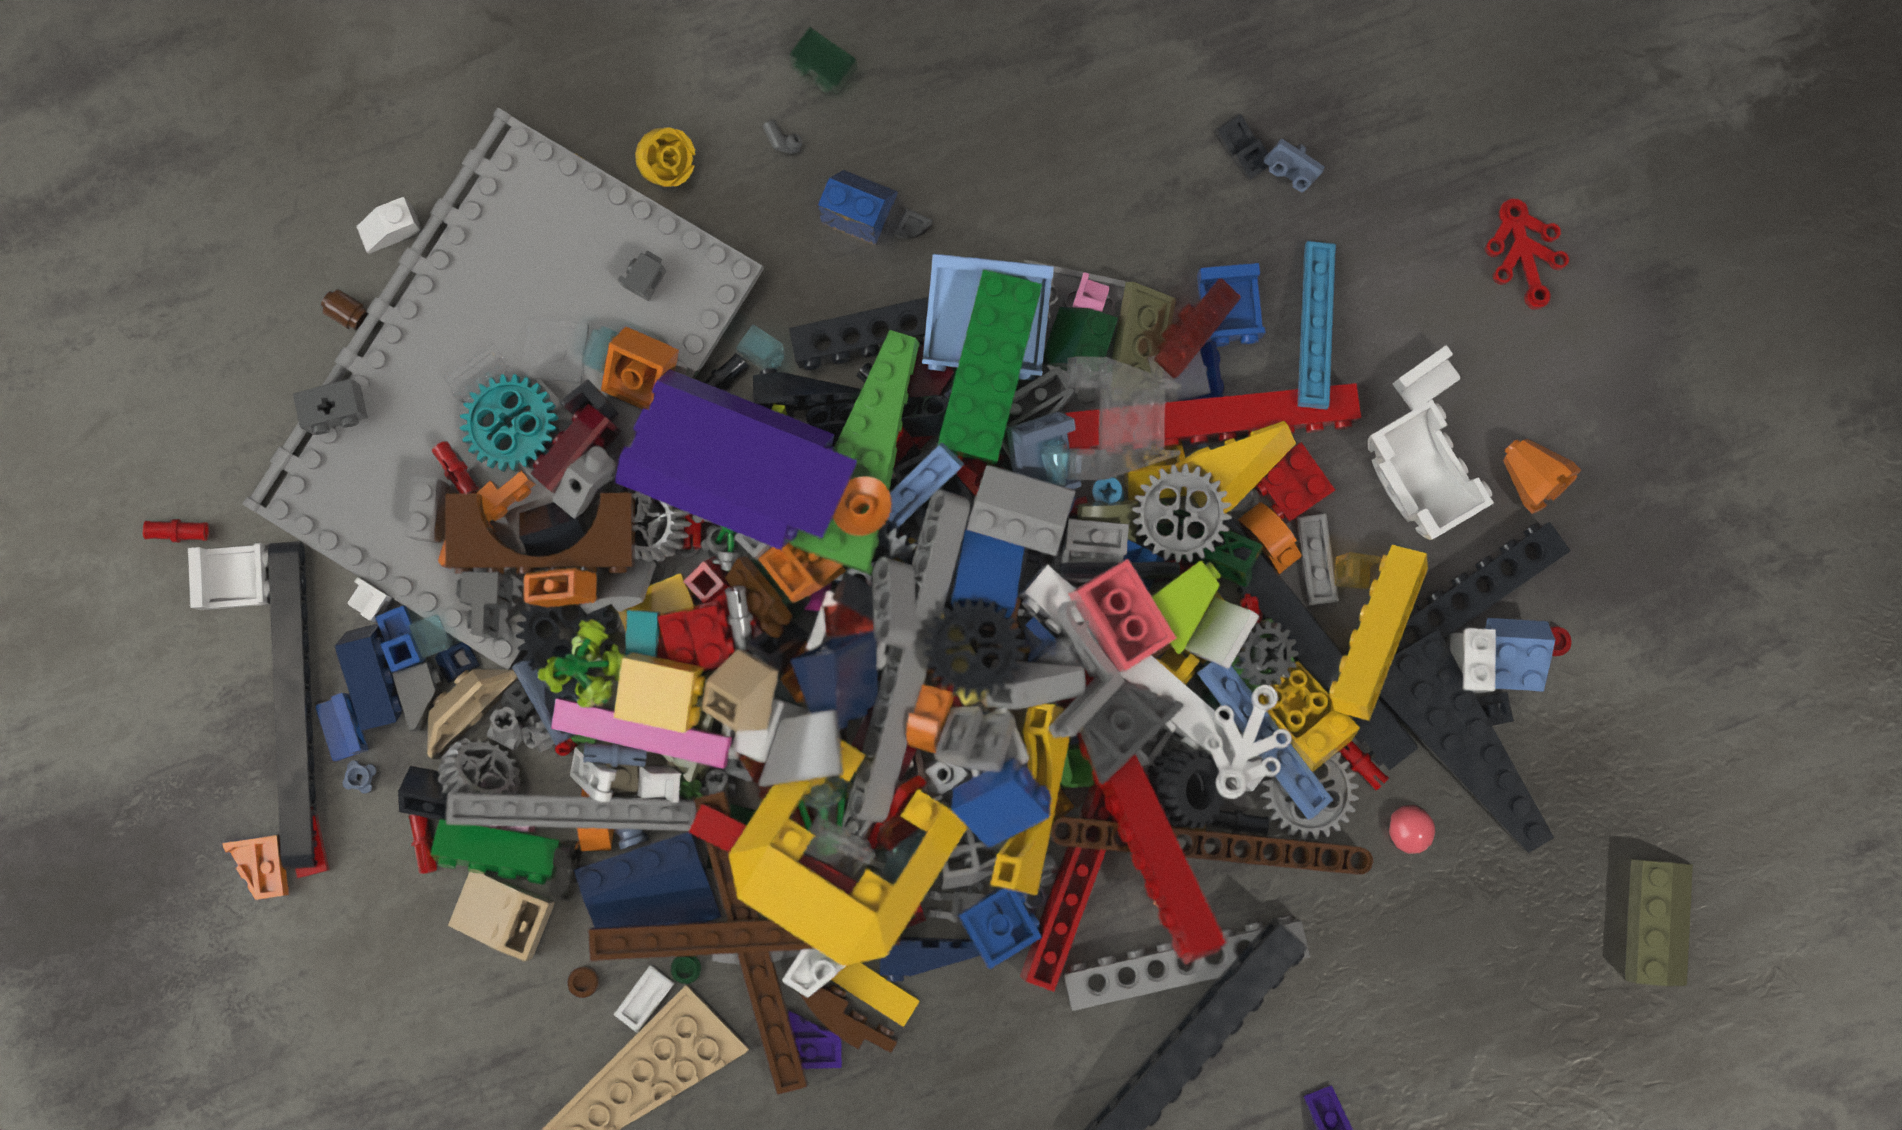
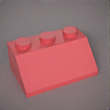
M1128 559L1068 594L1072 600H1076V608L1084 621H1089L1088 627L1103 652L1119 672L1130 669L1176 639Z

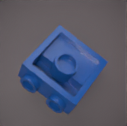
M999 887L981 898V901L957 915L988 969H992L1042 937L1038 931L1041 928L1039 921L1032 912L1028 914L1023 905L1026 900L1022 892Z

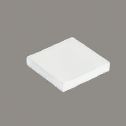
M1214 597L1185 649L1191 654L1229 669L1259 616L1251 610Z

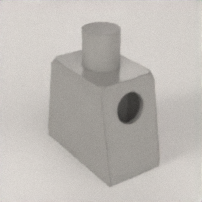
M592 447L567 468L552 501L574 519L600 499V493H608L612 489L618 468L617 463L607 455L604 449ZM578 486L581 488L579 492L575 491Z

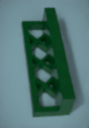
M1178 509L1174 510L1173 514L1179 517L1177 539L1182 540L1183 534L1180 532L1179 527L1184 525L1185 517L1191 516V514ZM1172 521L1157 524V530L1162 535H1170L1174 531L1172 529L1174 528ZM1193 521L1189 523L1196 526L1199 532L1190 535L1191 537L1199 538L1204 534L1205 531H1202V529L1205 530V527L1201 522ZM1142 524L1139 525V530L1143 528ZM1219 531L1218 534L1224 539L1225 545L1214 547L1215 551L1213 552L1207 547L1203 548L1204 558H1201L1197 552L1193 553L1192 562L1188 561L1186 554H1182L1181 559L1193 565H1196L1201 560L1205 565L1211 562L1221 577L1247 588L1252 580V567L1261 554L1263 545L1232 531ZM1146 534L1140 535L1141 541L1145 542L1148 536ZM1245 547L1252 550L1248 559L1244 561L1235 557L1232 550Z

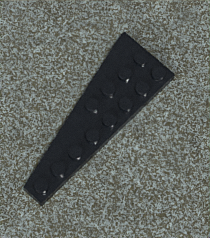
M1434 629L1396 651L1379 697L1392 708L1402 722L1408 725L1419 737L1418 739L1456 776L1465 789L1471 792L1480 802L1481 806L1502 825L1501 827L1525 852L1530 853L1552 840L1554 836L1472 690L1463 689V673L1440 631Z

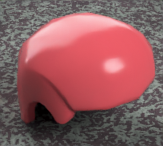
M1405 805L1391 815L1389 835L1397 849L1407 854L1421 853L1427 850L1434 840L1435 824L1425 809L1416 805Z

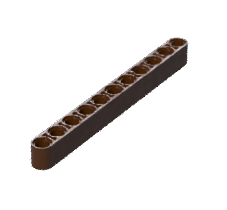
M1061 815L1053 816L1049 840L1063 846L1131 852L1127 843L1117 844L1115 840L1119 826L1117 821ZM1065 822L1068 829L1067 834L1062 838H1057L1055 828L1059 823ZM1094 825L1097 828V836L1094 840L1087 841L1085 837L1086 829ZM1171 827L1176 838L1181 834L1186 838L1185 846L1182 848L1186 858L1356 875L1369 872L1373 865L1371 852L1354 845ZM1212 837L1215 841V847L1210 853H1207L1204 845L1206 840ZM1241 840L1244 844V850L1242 854L1236 856L1234 846ZM1271 843L1273 853L1266 859L1263 855V850L1267 844ZM1300 846L1302 856L1295 862L1292 854L1294 849ZM1328 849L1331 853V858L1328 863L1323 864L1322 854ZM1357 852L1359 863L1352 867L1351 857Z

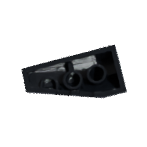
M777 369L760 370V374L753 375V402L768 409H772L773 404L785 406L786 410L793 409V412L810 410L818 405L856 402L862 390L785 372L777 373Z

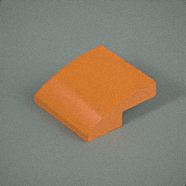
M789 542L782 550L771 547L758 558L792 602L801 600L820 590L846 571L841 564L794 548Z

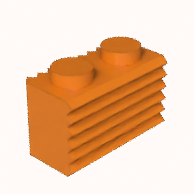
M576 568L526 573L524 575V601L544 607L594 603L596 601L597 576L595 572Z

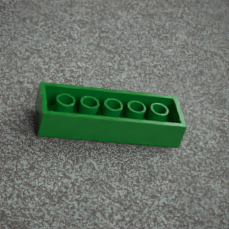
M983 269L937 446L943 442L957 456L997 465L1042 284Z

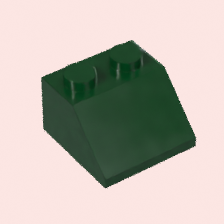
M1059 307L1044 351L1043 364L1055 368L1059 366L1062 370L1097 381L1118 318L1090 308Z

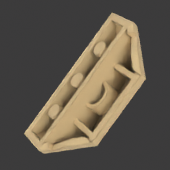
M473 669L471 672L466 670L454 681L456 686L449 693L444 691L433 701L434 707L429 711L427 755L431 759L442 757L451 745L455 744L502 699L503 693L518 680L514 670Z

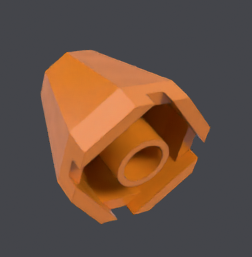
M1516 439L1505 449L1507 455L1503 460L1523 505L1531 514L1541 511L1547 506L1544 502L1545 499H1552L1554 501L1576 480L1578 477L1576 474L1581 472V469L1573 461L1529 439L1522 440L1521 442Z

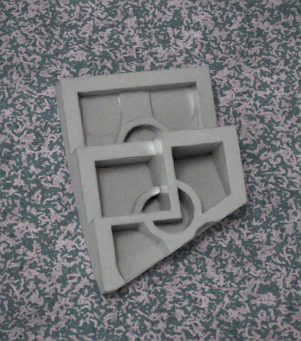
M827 711L781 720L760 779V786L843 775L836 711Z

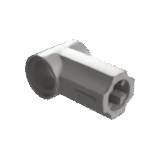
M506 706L500 710L495 709L489 718L491 725L488 729L487 737L514 751L522 741L521 730L525 726L518 723L514 710Z

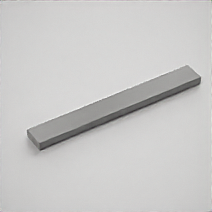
M448 793L446 824L689 831L697 815L694 800H679L678 803H671L667 799L611 798L610 802H601L594 800L592 797Z

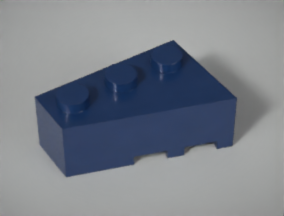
M378 623L346 631L334 646L361 731L395 723L401 716V711H403L392 676L394 672H391L380 645L385 643Z

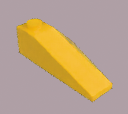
M1283 421L1253 431L1248 438L1239 441L1232 438L1226 440L1224 446L1212 450L1209 447L1199 449L1175 464L1178 472H1182L1184 465L1188 464L1189 473H1193L1199 466V476L1204 477L1210 472L1209 482L1211 484L1220 480L1221 483L1216 490L1217 492L1227 491V494L1221 498L1222 502L1231 503L1230 507L1223 509V513H1227L1258 484L1296 442L1287 423ZM1194 491L1190 495V499L1196 508H1202L1207 504V496L1203 491Z

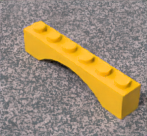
M1040 704L1028 707L1023 728L1026 750L1029 756L1027 760L1028 769L1033 778L1041 786H1045L1048 789L1052 798L1050 818L1008 838L1005 845L997 853L991 881L993 886L1033 895L1038 894L1070 735L1054 738L1048 729L1065 710L1059 706Z

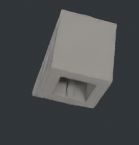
M993 660L990 669L997 668L1000 664L999 660ZM1017 662L1021 666L1020 672L1010 671L1014 676L1013 683L1004 679L1005 690L1001 691L997 686L993 687L994 697H990L986 691V700L988 707L1021 709L1083 696L1086 694L1084 667Z

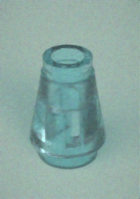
M1065 440L1046 441L1043 443V449L1040 450L1048 482L1063 486L1067 483L1070 448L1067 447V441Z

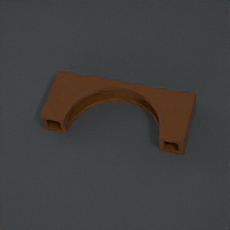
M600 493L599 509L586 535L570 549L547 557L527 556L513 550L502 542L487 521L482 503V495L445 494L446 568H455V574L474 572V568H486V573L504 574V568H516V574L535 572L536 567H547V571L566 569V567H578L580 570L597 573V567H609V573H627V567H635V494Z

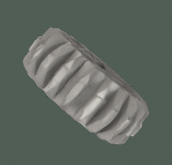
M627 488L628 493L635 494V559H643L645 562L652 560L664 561L666 556L672 557L675 555V549L684 547L680 539L689 537L684 531L685 527L692 525L689 521H685V516L689 513L661 502L666 510L663 513L659 508V504L655 503L654 498ZM637 530L642 532L644 539H647L648 545L640 538Z
M476 736L471 740L464 738L459 743L455 742V744L451 745L449 750L442 756L437 772L440 774L438 782L444 784L443 793L517 795L521 781L518 778L520 769L514 767L516 759H509L507 757L509 750L503 752L499 749V743L493 746L489 743L488 738L481 742Z

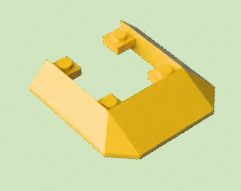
M840 740L843 775L838 776L849 782L865 758V755ZM814 779L773 785L729 853L738 899L842 966L886 957L968 826L953 811L920 790H917L901 816L927 832L899 879L893 886L867 869L852 894L848 895L798 862L815 835L789 818Z

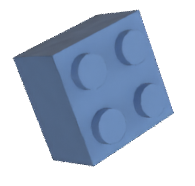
M1487 618L1485 629L1496 630L1495 689L1544 692L1555 644V638L1548 621Z

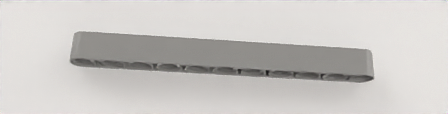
M937 490L931 496L912 564L915 579L916 636L909 648L904 649L890 646L862 751L865 758L857 769L849 799L848 812L852 818L881 823L887 818L907 746L906 731L910 713L914 714L927 671L926 664L930 660L923 658V652L931 649L923 645V639L932 638L927 633V627L937 628L933 617L941 618L942 608H944L970 510V503L967 498L943 490Z

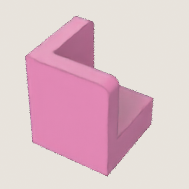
M1084 272L1072 307L1090 308L1102 312L1110 288L1109 286L1088 280L1089 274Z

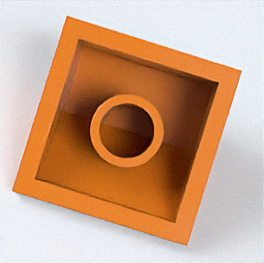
M625 326L609 343L601 391L638 408L649 410L654 398L652 389L656 381L669 369L675 371L679 349Z

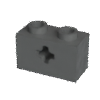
M351 378L293 393L300 428L312 433V435L329 433L330 428L340 425L342 428L353 427L359 424V420L368 418L361 385Z

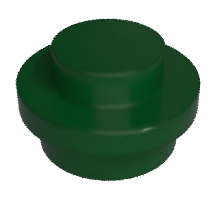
M677 956L672 961L671 974L677 982L690 984L699 977L701 963L696 956Z

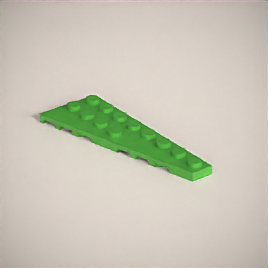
M892 330L889 331L835 445V452L857 460L850 480L863 476L873 477L881 481L889 490L897 453L896 442L898 432L901 431L903 424L901 421L903 408L908 400L907 389L910 375H913L919 342L914 337ZM865 506L861 510V514L867 512L870 506ZM832 517L822 539L799 530L795 540L789 543L794 548L870 575L873 570L871 563L874 549H877L879 540L877 539L878 530L864 536L850 535L841 530Z

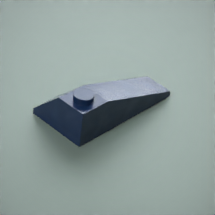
M900 936V945H893L888 955L880 958V975H886L887 981H904L905 976L917 975L978 957L980 954L971 939Z

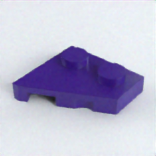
M787 1010L804 1069L842 1068V1039L829 1029Z

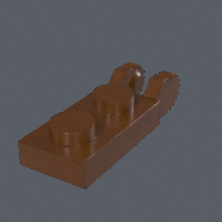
M746 556L738 557L725 579L732 588L735 586L745 587L747 606L761 622L762 629L771 637H780L783 633L781 624L787 625L792 618V614H790L788 608L781 601L782 598L751 560Z

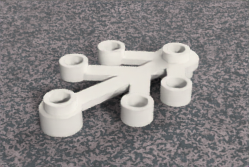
M1261 685L1252 693L1251 702L1254 707L1242 738L1233 720L1234 713L1230 707L1220 706L1214 713L1216 723L1222 725L1235 753L1232 765H1230L1222 750V738L1218 734H1210L1204 739L1203 747L1208 753L1212 754L1220 772L1216 778V788L1225 798H1238L1245 792L1247 783L1264 776L1273 777L1280 771V762L1274 757H1268L1261 765L1243 771L1247 759L1274 748L1283 749L1291 742L1290 733L1285 729H1279L1272 736L1254 743L1265 712L1270 710L1277 702V693L1271 686ZM1261 694L1266 695L1268 704H1261L1258 701V696ZM1226 711L1229 714V719L1226 721L1221 720L1219 712ZM1277 734H1283L1286 737L1285 744L1277 742ZM1211 738L1218 741V748H1210L1208 740ZM1266 762L1275 764V772H1268L1266 770ZM1226 779H1234L1236 787L1234 789L1228 788L1226 786Z

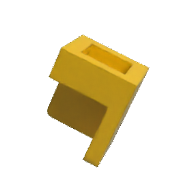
M1172 647L1165 652L1160 660L1156 658L1158 662L1185 685L1199 670L1200 660L1192 654L1186 658L1181 653L1178 654Z

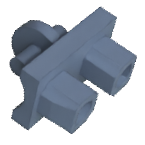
M1282 138L1274 149L1265 156L1263 161L1269 165V172L1277 177L1286 176L1292 180L1293 187L1300 192H1304L1320 176L1325 167L1305 154V146L1299 144L1297 147H1294Z

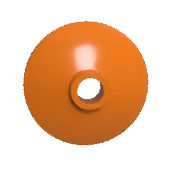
M863 476L851 479L833 515L834 521L841 530L850 535L864 536L871 534L881 528L887 521L892 509L891 494L881 481L873 477ZM865 506H870L867 512L861 514V510Z

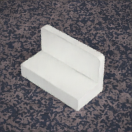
M1447 345L1393 383V386L1412 411L1460 380V375L1448 360L1453 353Z

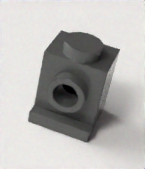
M646 251L645 254L640 253L637 259L634 258L630 262L626 270L627 277L625 278L620 275L618 282L623 288L649 302L667 271L661 264L662 259L650 251Z

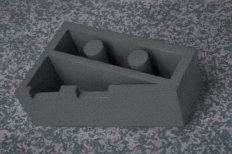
M1059 366L1015 392L1006 428L1058 411L1061 412L1073 398L1074 390ZM1006 429L1001 451L1011 466Z

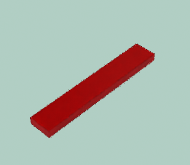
M702 804L688 832L730 853L747 826ZM802 854L798 861L848 895L852 894L859 881L805 854Z

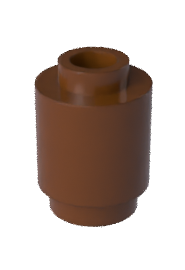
M339 289L334 292L329 291L321 302V306L324 307L322 313L347 329L358 330L368 315L362 303Z

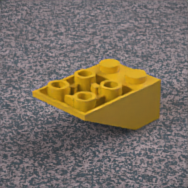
M1297 661L1295 663L1296 667L1287 669L1290 673L1289 678L1280 677V685L1271 683V687L1275 689L1278 698L1276 704L1266 712L1279 729H1285L1290 733L1291 745L1310 770L1314 772L1351 742L1360 727L1349 715L1334 711L1329 694L1302 664ZM1261 694L1258 696V701L1261 704H1268L1266 695Z

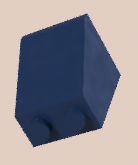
M874 630L831 638L791 659L810 714L836 711L838 730L846 727L849 719L854 720L867 715V709L875 705L878 687L877 640L875 639Z

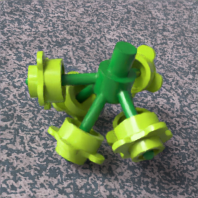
M589 619L588 623L581 621L579 624L581 627L577 633L579 636L572 640V654H568L565 658L551 657L548 659L546 667L538 671L539 680L545 681L553 693L561 692L563 684L570 681L572 676H574L578 681L575 687V692L579 696L577 704L581 708H591L595 704L599 707L607 703L612 695L610 692L612 690L610 687L613 685L612 681L606 683L600 676L596 678L587 676L588 667H602L605 676H614L615 681L619 682L622 658L625 657V654H620L617 645L612 646V651H605L603 657L600 655L599 646L602 640L608 638V635L604 633L606 628L599 621L595 622Z

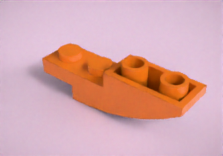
M523 471L517 473L502 487L489 481L476 493L482 495L484 512L494 533L497 531L490 521H497L508 512L507 508L512 503L524 500L531 494V488L536 485L531 477ZM446 539L438 559L439 564L445 568Z

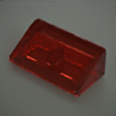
M907 806L879 827L877 843L889 851L893 850L919 828L901 816Z

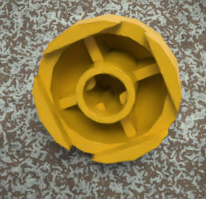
M671 127L652 129L644 134L637 144L635 152L636 165L641 175L648 182L662 187L679 186L687 181L693 172L692 155L695 156V148L691 139L681 130Z

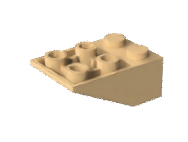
M469 872L448 926L500 952L523 961H528L535 954L556 901L490 875Z

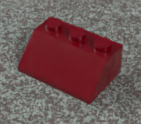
M587 404L585 408H579L571 419L572 424L568 429L560 431L552 441L553 447L547 454H541L533 464L534 469L530 474L553 494H555L567 468L592 447H600L606 451L621 433L617 426L590 404Z

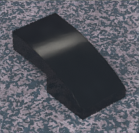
M1242 114L1235 115L1214 130L1231 158L1249 180L1269 167V165L1263 162L1268 154L1261 140L1254 137Z

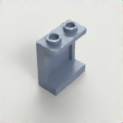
M1058 411L1006 428L1012 472L1070 489L1081 487V480L1072 475L1067 436L1068 432L1075 431L1073 418Z

